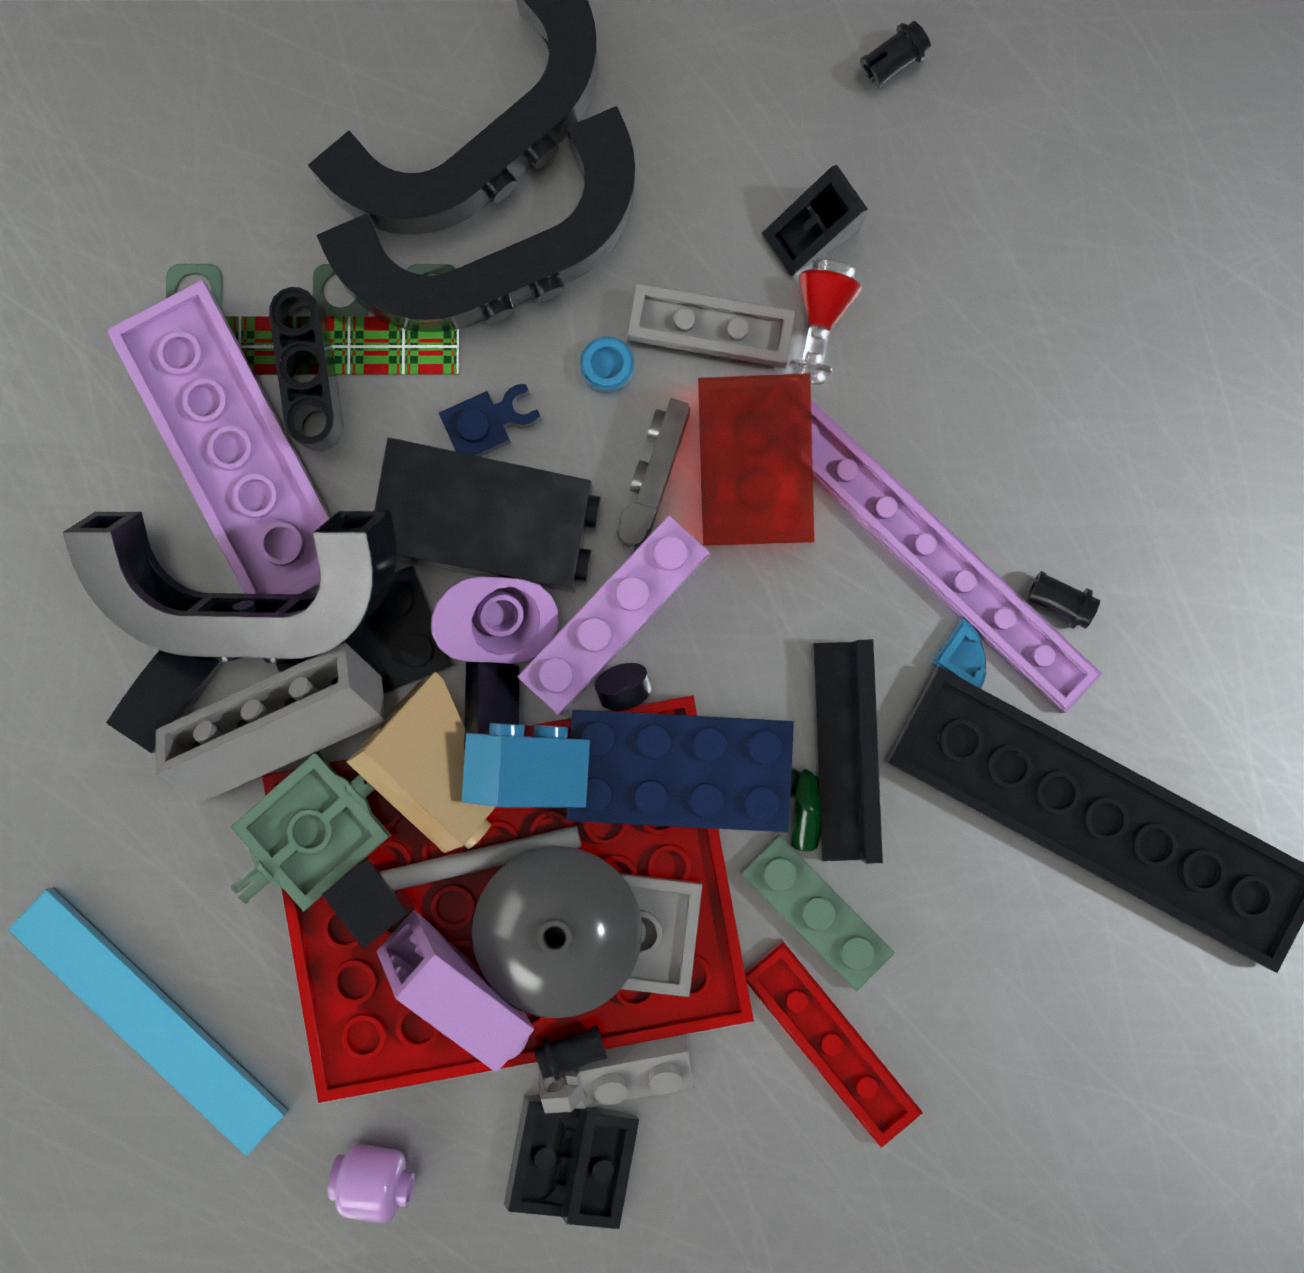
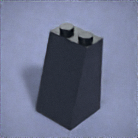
M387 437L374 511H391L397 545L396 562L474 576L524 579L539 584L543 588L575 593L577 580L587 581L592 550L584 549L583 542L586 527L596 529L601 496L592 495L593 486L591 480Z

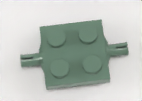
M315 752L230 826L249 848L253 863L255 864L251 870L235 884L231 885L233 893L241 892L254 881L250 887L238 896L242 902L247 904L252 897L271 882L285 890L303 912L309 909L322 897V893L351 872L391 836L390 832L372 813L369 802L366 799L375 788L360 774L352 781L339 775L320 752Z

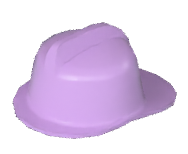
M489 576L464 578L448 587L436 602L431 616V633L438 648L449 657L466 662L510 664L529 661L535 658L554 638L558 629V609L552 596L539 584L518 578Z

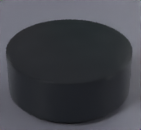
M624 663L611 667L600 674L594 684L600 704L604 708L613 711H622L638 706L647 699L652 691L647 670L638 663Z

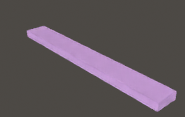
M788 377L750 416V420L954 613L961 619L964 618L979 633V636L1060 713H1066L1102 675L1088 659Z

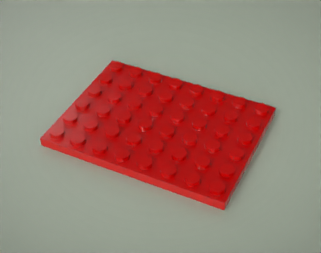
M694 695L638 705L622 711L610 710V712L697 716ZM572 718L535 724L568 727L567 738H571ZM534 725L524 726V736H534ZM349 759L329 762L339 775L350 781L359 775L347 763ZM295 769L263 775L265 796ZM376 789L366 797L372 813L391 834L384 843L361 862L371 861L378 871L577 825L582 845L578 849L585 850L604 859L619 873L702 882L689 997L620 989L606 1003L577 1016L549 1018L525 1012L535 1030L530 1034L527 1044L521 1053L513 1059H508L500 1069L537 1062L533 1047L543 1044L542 1037L548 1036L549 1041L592 1028L596 1024L604 1048L609 1049L754 1021L718 829L566 821L567 807H495L486 818L491 824L489 830L473 847L467 849L465 846L443 853ZM504 865L394 891L397 894L403 890L416 908L413 910L425 918L479 967L472 941L473 917L476 905L485 886ZM281 889L318 1103L492 1071L487 1065L395 999L376 951L410 913L366 947L362 948L323 896L303 912L290 895Z

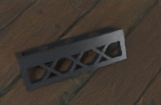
M865 639L852 642L811 644L816 775L822 815L819 835L820 860H861L866 864L883 863L873 639Z

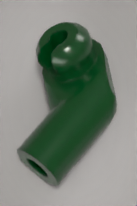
M792 768L790 798H795L791 845L799 851H813L819 845L822 816L818 779L807 769L801 772Z

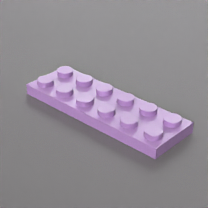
M200 280L107 329V334L244 593L308 594L319 588L321 573L313 532L329 520L331 516L208 285L203 280Z

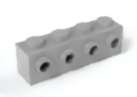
M346 643L336 646L325 653L310 658L156 729V775L198 805L386 721L382 677Z

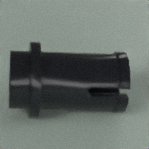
M912 21L908 25L905 23L899 24L896 27L897 33L868 55L860 58V65L867 78L870 79L874 75L875 78L872 79V84L875 87L880 88L883 86L884 82L914 60L918 63L925 60V52L931 49V42L924 29L916 21Z
M1040 571L1034 579L1025 599L1029 604L1032 603L1068 620V627L1072 629L1077 625L1086 629L1092 622L1100 605V600L1092 596V590L1086 588L1082 592L1046 575L1043 571Z
M597 1024L593 1025L592 1028L549 1041L548 1036L542 1037L543 1044L533 1047L543 1080L554 1076L555 1081L561 1080V1073L601 1059L602 1061L608 1059Z

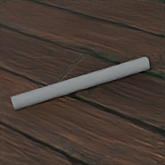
M575 825L379 871V873L392 890L396 891L506 865L517 856L538 848L549 846L578 848L582 847L578 827Z

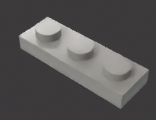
M636 283L627 340L785 368L796 311Z

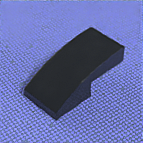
M159 650L129 688L106 724L148 752L156 753V729L180 719L188 706H195L222 662L215 660L214 657L176 655Z

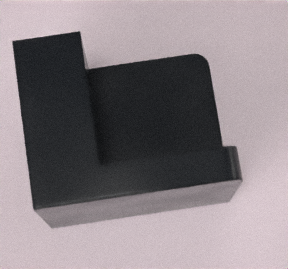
M364 861L322 893V896L362 948L366 947L416 908L403 890L397 894L392 890L371 861Z

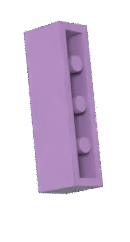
M669 515L517 677L557 715H562L708 559L710 552Z

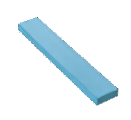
M53 888L46 889L8 929L16 939L245 1156L258 1145L288 1112Z

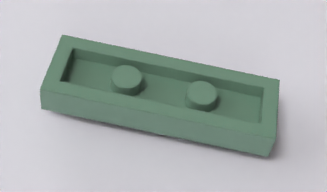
M779 834L740 871L750 884L856 992L895 954Z

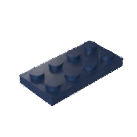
M572 710L571 738L590 740L586 807H567L566 821L789 832L794 721Z

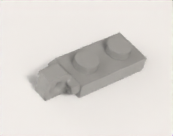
M683 1035L605 1049L608 1059L603 1061L601 1059L561 1073V1080L555 1081L554 1076L543 1080L541 1073H539V1091L545 1114L572 1112L574 1108L585 1109L586 1107L614 1105L622 1101L659 1094L666 1095L680 1090L695 1088L686 1036L683 1037Z

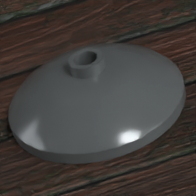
M549 846L534 849L517 856L504 865L491 878L480 895L472 925V941L476 960L490 986L504 1000L516 1008L533 1015L549 1018H565L584 1014L611 999L630 977L639 956L642 940V922L639 907L631 888L622 875L612 865L595 854L566 846ZM552 926L562 928L566 934L565 943L557 947L549 945L544 937L546 929Z

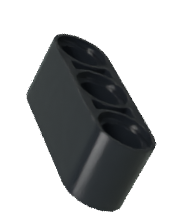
M288 287L280 290L273 297L269 307L284 423L287 432L301 445L312 451H325L334 447L343 434V420L329 322L325 310L309 291L300 287ZM299 306L310 307L311 317L303 327L297 329L288 327V316L293 309ZM306 359H316L319 363L316 376L311 381L305 383L297 382L295 370L298 364ZM315 411L324 412L326 416L324 430L313 437L305 436L302 430L305 417Z

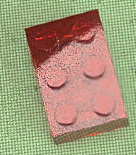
M810 373L698 378L703 546L815 542Z

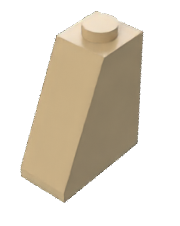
M433 672L412 688L386 717V721L376 728L349 758L347 763L443 853L465 846L467 849L473 847L491 826L486 818L494 810V806L462 802L465 727L443 678L436 672Z

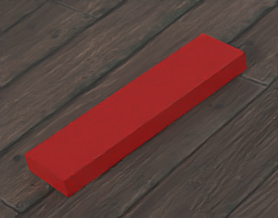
M782 939L745 969L749 987L881 1148L923 1114L915 1101Z

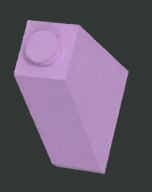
M415 910L407 916L376 951L395 999L496 1073L508 1059L515 1058L526 1046L530 1034L535 1030L526 1013L504 1000L490 986L480 968Z

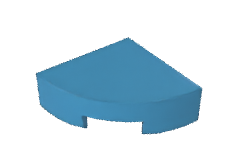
M964 618L961 619L930 664L934 667H942L969 683L982 688L986 677V659L979 633Z

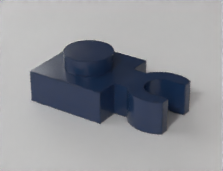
M518 384L511 387L505 393L503 400L495 405L488 391L439 412L455 451L481 457L511 443L505 430L506 428L513 425L518 428H530L536 425L541 420L538 410H533L525 415L518 414L514 410L516 401L530 394L527 385Z

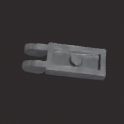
M670 397L666 412L656 409L647 440L655 442V446L649 463L641 460L638 462L630 486V491L638 494L635 503L622 509L619 517L620 524H617L618 530L616 532L618 538H620L619 541H622L623 546H628V549L634 548L635 550V548L640 547L648 538V533L652 531L690 416L689 403Z

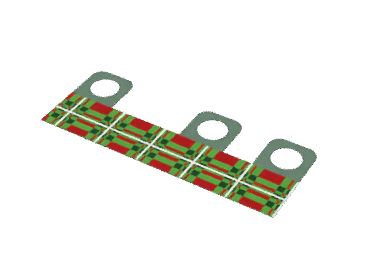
M176 264L168 270L166 275V298L177 293V285L185 275L197 273L207 278L211 286V292L221 309L222 275L218 267L212 264ZM322 264L315 269L313 273V297L325 310L328 318L336 374H459V329L444 332L407 330L391 325L376 316H368V311L358 304L356 300L345 307L333 306L325 299L323 287L326 280L334 275L335 272L330 264ZM413 264L406 270L421 275L429 273L439 275L453 271L456 268L450 264ZM224 316L254 373L277 374L269 316ZM288 316V327L296 329L303 327L311 316ZM316 359L303 360L298 364L295 374H317L319 368L318 361Z

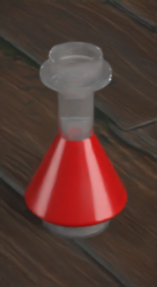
M826 258L815 259L812 268L801 272L798 277L809 322L802 359H793L789 364L794 369L792 377L798 381L822 385L824 384L825 376L832 374V368L823 364L830 330L862 291L860 283L853 279L855 268L845 262Z

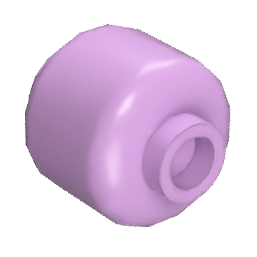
M354 1144L345 1155L339 1154L335 1158L328 1182V1198L335 1201L337 1211L342 1217L379 1224L387 1223L393 1219L399 1206H409L414 1190L415 1174L406 1171L404 1155L397 1149L368 1144Z

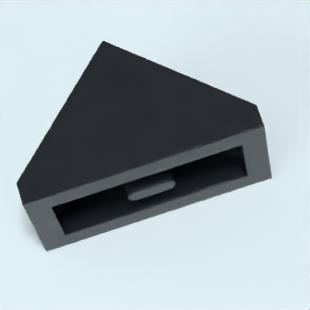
M834 165L762 232V235L790 275L794 276L859 233L868 208L838 165Z

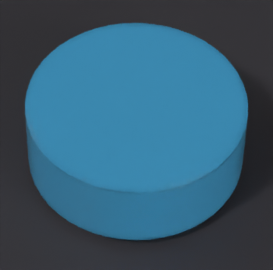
M610 336L599 337L591 341L581 355L580 366L582 376L592 389L601 393H614L623 389L630 382L634 373V358L630 348L622 340Z

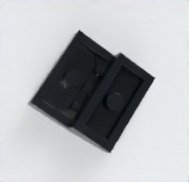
M524 1095L504 1206L508 1212L562 1217L565 1223L569 1225L619 1229L639 1118L599 1107L574 1108L572 1112L545 1114L541 1097Z

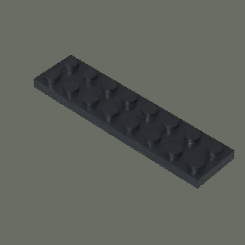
M942 667L935 668L886 760L887 764L1273 972L1278 973L1304 923L1303 862Z

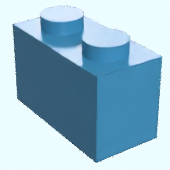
M490 723L489 734L466 733L462 788L463 803L494 807H586L590 740L567 738L568 727L534 725V736H524L525 725Z

